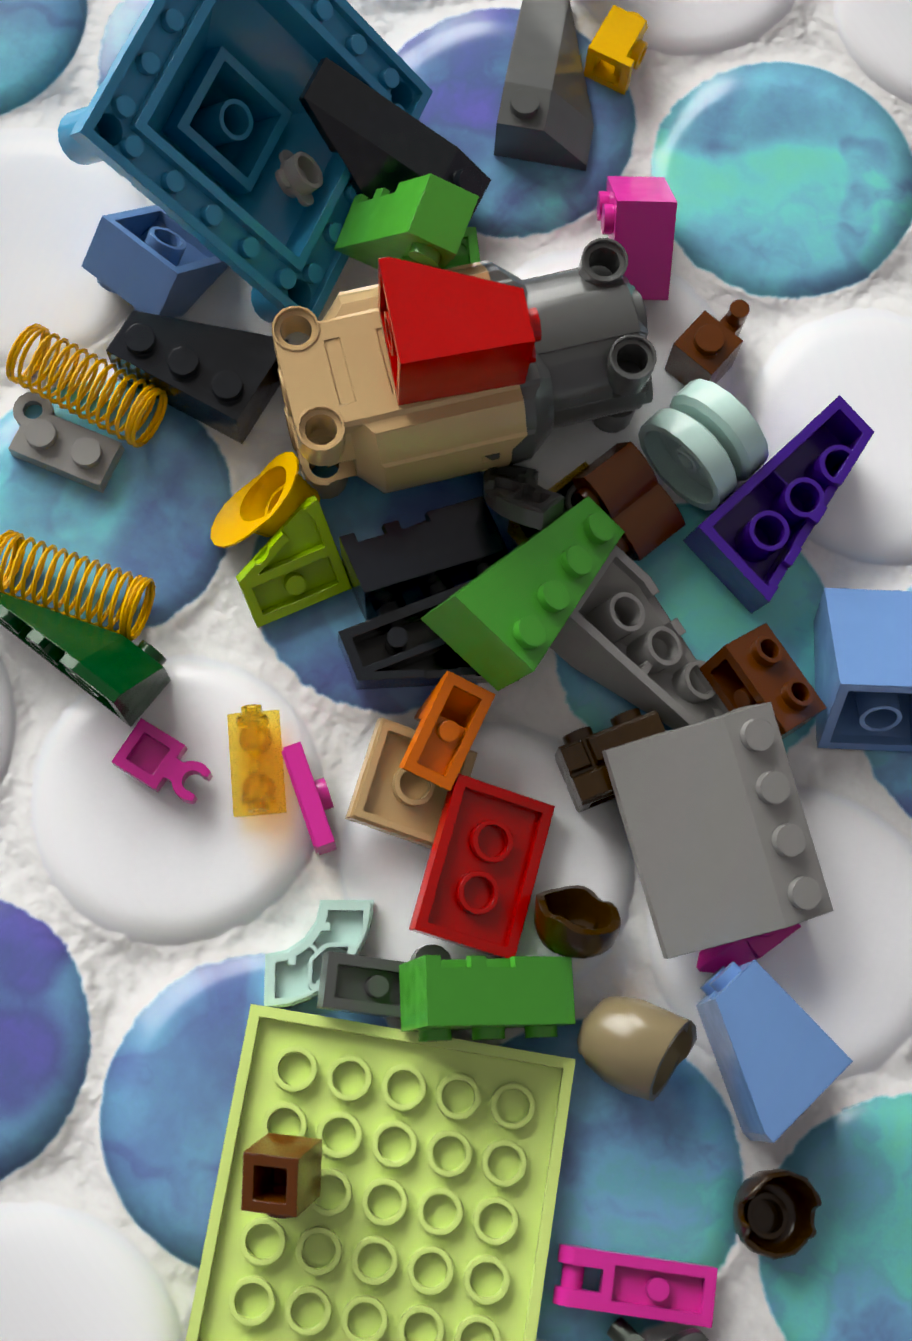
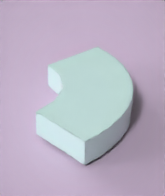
M320 900L316 921L302 940L287 950L265 954L264 1006L283 1009L305 1003L317 997L323 953L332 951L360 955L371 929L374 900Z

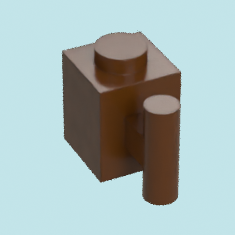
M744 300L733 301L727 314L720 321L704 310L673 343L664 370L684 386L696 379H703L716 384L732 367L743 343V340L738 336L750 311L748 303Z

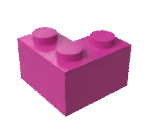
M607 176L606 191H599L597 197V221H601V232L608 235L610 239L619 242L626 250L628 266L625 275L630 284L639 291L642 299L668 300L677 200L665 177Z

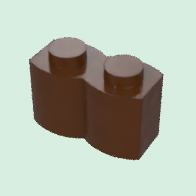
M631 441L617 443L572 478L577 489L574 493L576 502L579 503L589 496L625 531L616 546L633 561L642 560L686 525L678 507L658 483L651 466Z

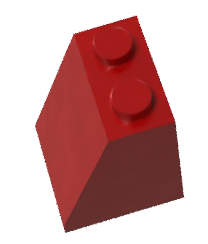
M378 258V310L398 406L525 384L529 365L536 362L535 342L541 341L542 332L536 307L528 308L524 288L398 258Z

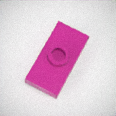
M301 741L283 747L284 751L281 752L315 852L319 853L320 856L337 850L325 814V810L334 808L324 777L314 781Z

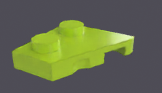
M315 495L308 497L236 576L257 628L352 588L319 500Z

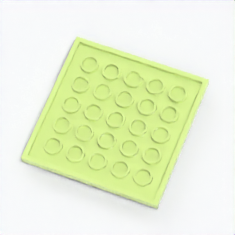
M251 1004L186 1341H536L576 1059L452 1038L451 1041L418 1042V1032H401V1029ZM268 1133L322 1139L320 1196L297 1218L280 1219L270 1217L265 1213L241 1210L243 1152Z

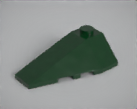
M0 592V624L128 726L132 727L171 681L167 671L162 666L166 662V658L146 641L142 640L137 646L124 635Z

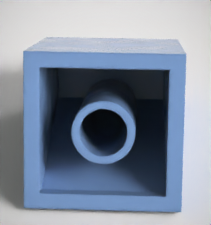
M824 588L814 618L815 692L827 707L816 716L817 748L912 752V591Z
M756 960L740 966L733 961L726 968L724 966L719 968L700 987L706 996L696 1007L742 1132L750 1141L774 1143L853 1061Z

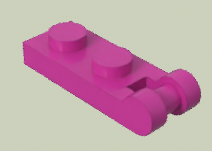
M559 1244L557 1261L563 1263L560 1285H554L552 1303L572 1308L712 1328L718 1268L709 1265L607 1251L572 1244ZM585 1267L601 1269L598 1291L582 1288Z

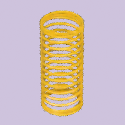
M35 323L26 327L14 341L7 357L6 376L9 381L20 384L22 388L30 389L31 393L39 394L41 398L49 399L50 403L58 404L62 409H68L71 414H77L80 419H87L89 424H97L99 429H106L108 434H116L120 440L126 439L127 443L135 448L145 445L153 437L164 417L168 402L165 390L155 387L153 384L147 386L144 379L137 381L135 374L127 376L126 369L118 370L116 364L108 365L107 359L102 358L99 360L97 354L92 353L89 355L88 350L85 348L79 350L78 344H70L66 338L60 339L59 334H51L49 329L41 326V324ZM34 333L23 349L17 369L18 377H15L14 368L18 355L28 338ZM40 335L39 345L32 356L29 366L22 373L27 352L35 339ZM51 338H56L57 341L51 346ZM61 343H66V347L60 352ZM75 348L76 352L68 360L70 349ZM55 350L51 362L49 363L47 369L44 371V369H45V367H46V364H47V362H48L50 356L52 355L53 351ZM85 353V358L78 365L80 354ZM63 356H64V359H63V361H62V364H61V366L59 367L57 373L55 374V371H56V369H57V366L59 365L60 361L62 360V358H63ZM94 358L95 363L87 371L89 360ZM73 363L71 370L69 371L67 377L65 378L68 369L70 368L71 364ZM103 363L105 365L104 369L96 378L99 365ZM113 368L114 374L109 378V380L105 384V381L108 376V370ZM39 370L37 380L32 383L31 377ZM49 374L47 385L41 388V382ZM124 374L123 380L119 383L110 399L106 413L100 418V410L110 398L118 375ZM59 378L57 389L51 393V386ZM133 379V385L121 401L116 418L109 423L111 413L117 407L124 394L127 381ZM69 382L67 394L61 398L60 393ZM143 384L142 391L131 406L126 422L119 428L120 419L128 410L136 393L137 386ZM79 387L77 398L70 403L71 395ZM90 389L86 404L80 408L81 400ZM100 394L96 408L90 413L91 404ZM159 395V402L150 424L145 432L135 440L136 432L147 420L156 401V396ZM115 425V430H111L110 427ZM124 429L125 436L120 434V432H122Z
M7 530L0 535V555L5 545L12 538L5 550L0 565L1 593L124 635L130 641L135 640L140 635L149 618L154 602L156 586L153 578L138 575L133 579L131 571L122 574L120 567H116L112 571L109 563L101 567L99 560H94L90 563L88 556H83L79 559L77 552L68 555L66 548L58 551L56 545L52 544L47 547L45 541H39L36 544L34 537H29L25 540L23 533L14 530ZM29 542H32V550L24 565L21 580L14 588L15 576L23 561L26 546ZM42 546V555L35 569L32 583L25 592L26 579L34 564L36 551ZM53 549V559L47 570L44 584L36 595L37 582L44 569L47 555ZM10 552H11V557H10L8 566H7V568H6V570H5V566H6V563H7V559H8L9 554H10ZM64 553L63 565L58 574L55 587L47 598L48 586L55 572L57 561ZM75 557L74 568L67 588L58 602L59 590L68 564ZM85 561V571L78 592L69 605L71 590L78 570ZM96 565L93 584L83 606L80 608L88 576ZM107 568L103 590L91 612L95 590L103 572ZM118 572L114 593L102 615L106 594L115 574ZM128 577V585L126 588L124 598L122 600L120 608L118 609L114 617V610L117 598L119 596L120 590L126 578ZM9 587L10 593H6L4 590ZM146 588L140 613L131 629L133 616L140 602L141 595ZM19 590L21 593L20 597L15 595ZM31 593L32 600H27L26 597ZM41 596H42V602H43V603H42V604H38L37 601H38V600L41 598ZM53 600L54 607L49 608L48 604ZM64 603V611L60 612L58 608ZM75 606V615H70L69 612ZM86 610V618L81 619L80 616ZM97 613V622L92 623L91 619ZM108 616V626L103 627L102 623ZM119 620V629L114 631L113 626Z

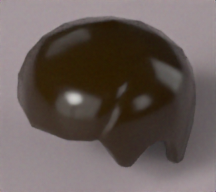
M785 1169L758 1171L744 1180L736 1193L733 1204L735 1231L739 1235L740 1241L754 1253L773 1260L794 1256L817 1233L814 1220L816 1209L822 1204L820 1195L808 1178Z

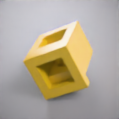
M613 4L588 47L584 76L625 95L629 88L632 70L638 69L648 48V43L643 41V36L648 29L647 20L636 12H628Z

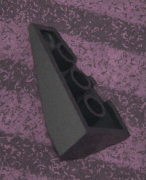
M327 57L320 60L301 93L299 101L329 150L340 155L353 176L350 184L356 194H364L368 199H373L376 189L384 187L390 193H394L400 182L431 173L478 195L479 198L473 211L474 214L491 179L457 146Z

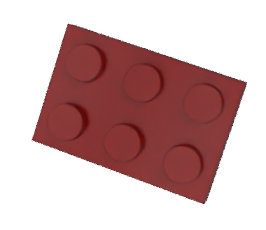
M458 774L451 791H448L409 930L500 959L516 956L555 806Z

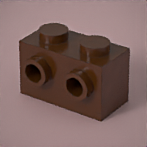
M767 623L724 645L699 668L729 712L744 706L771 702L782 739L800 729L827 708Z

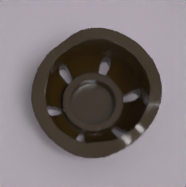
M579 885L550 889L536 894L534 925L540 941L550 951L564 957L585 959L601 955L612 947L621 927L619 912L612 902L601 900L591 889Z

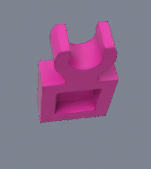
M142 718L111 761L114 766L159 793L165 782L169 781L172 783L173 790L177 796L189 804H195L198 799L191 791L185 789L186 779L195 774L200 775L207 781H210L213 777L207 766L201 762H182L181 759L188 750L187 747Z

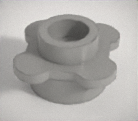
M283 150L279 153L281 165L280 169L275 172L276 180L287 196L291 198L297 197L302 206L309 207L314 203L312 192L322 186V172L316 161L309 154L302 151L293 154L289 150Z

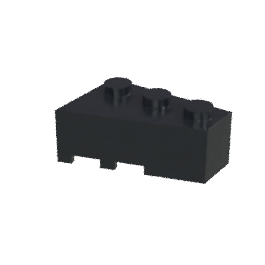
M133 310L106 349L111 364H116L118 370L126 369L127 376L135 374L137 381L144 379L147 386L153 384L155 387L165 390L168 397L167 404L243 444L280 386L273 337ZM121 373L118 377L123 380L124 374ZM133 379L127 381L133 385ZM143 384L138 385L137 388L142 390Z
M469 582L338 631V643L356 689L436 686L446 671H450L472 683H488L420 619Z

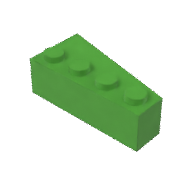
M588 496L565 511L546 528L537 531L420 619L491 686L499 691L535 671L625 531Z

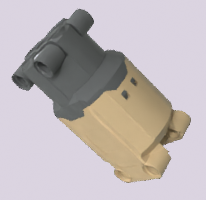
M598 238L591 241L584 248L579 267L523 280L487 260L444 269L524 288L528 308L536 307L538 311L542 338L541 341L535 342L536 362L529 365L525 384L398 406L378 310V284L339 292L322 321H318L312 311L302 306H289L282 309L272 322V337L278 362L280 388L285 405L283 407L293 450L296 451L299 459L302 477L318 492L321 499H331L338 496L345 489L348 477L358 476L384 494L529 461L555 428L592 420L598 429L607 433H617L624 430L630 424L635 410L640 409L643 404L652 402L653 386L651 374L657 361L656 350L652 343L647 340V315L642 296L635 289V286L630 284L625 275L628 266V254L624 247L616 240ZM294 332H302L310 337L301 345H292L284 341L289 334ZM316 465L328 467L335 465L338 468V471L329 478H320L312 473V469Z

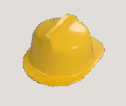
M284 452L275 457L258 476L236 492L224 504L216 515L211 527L210 539L216 547L227 548L237 545L253 533L264 537H272L308 497L315 495L320 503L321 499L318 492L298 474L299 459L293 452Z

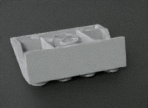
M771 702L733 709L726 714L657 733L602 751L663 958L670 959L784 929L834 911Z

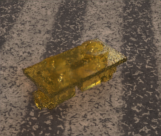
M257 704L242 706L241 713L227 714L234 818L287 813L283 755L281 752L280 711H262V706Z

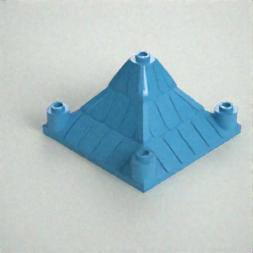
M149 0L90 104L67 113L61 119L58 127V141L65 155L79 165H91L104 161L119 175L124 176L131 182L132 186L152 203L163 209L184 230L196 237L216 257L228 264L236 274L253 287L251 303L254 311L262 320L272 323L274 317L282 309L289 306L308 308L318 319L349 256L334 250L353 199L357 194L350 184L353 176L340 155L329 150L300 103L299 97L318 63L325 57L417 120H419L433 91L346 0ZM283 150H289L293 154L299 151L309 154L316 161L322 172V186L312 192L314 203L309 207L302 206L297 197L291 198L287 196L276 180L275 172L280 169L281 165L279 153Z

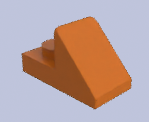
M446 671L415 714L414 719L420 723L399 768L444 790L451 791L496 694L450 671Z

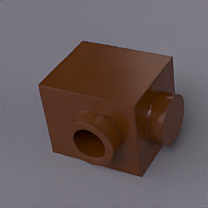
M268 1133L243 1152L241 1210L265 1213L273 1218H297L320 1196L322 1139Z

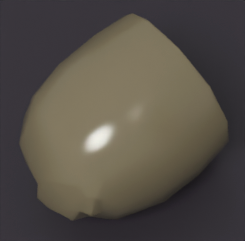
M625 996L608 997L602 999L588 1016L583 1019L577 1037L578 1053L584 1057L586 1064L603 1081L626 1094L653 1102L668 1083L677 1065L688 1056L697 1041L696 1025L689 1019L645 1000Z

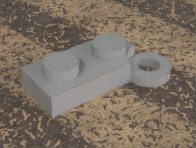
M27 392L21 395L15 401L13 407L14 418L20 427L8 448L12 456L103 493L124 452L122 443L55 416L52 403H50L49 399L41 398L39 394ZM31 405H39L43 409L42 414L35 419L25 416L26 409Z

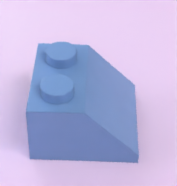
M152 205L103 215L81 267L96 277L101 287L112 293H117L134 307V311L175 318L184 315L229 265L221 261L203 246L196 237L189 234L171 219L163 209Z

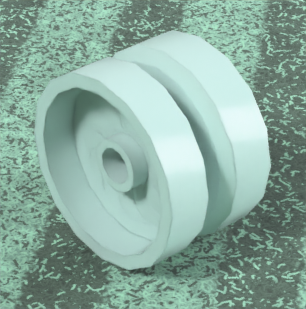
M696 379L690 381L672 398L670 408L658 410L640 427L638 437L644 455L662 481L688 503L707 511L717 509L733 494L738 481L748 480L762 467L769 457L766 438L759 424L747 408L730 392L714 382Z

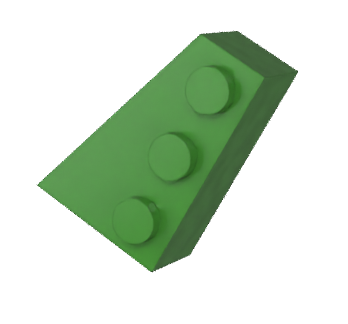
M431 173L400 182L394 193H390L388 189L383 187L376 189L373 199H368L364 194L355 195L334 250L377 270L378 258L393 257L444 269L458 252L479 196Z
M424 955L399 965L401 1032L418 1031V1042L451 1041V1030H472V1040L505 1039V1029L524 1028L525 1038L558 1037L557 1027L576 1024L572 957L512 956L510 958L486 959V956L471 955L466 956V959L441 960V955Z

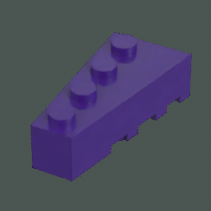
M839 395L695 528L683 542L752 614L770 602L778 589V584L788 568L793 565L807 537L826 512L827 505L838 487L843 484L874 434V431Z

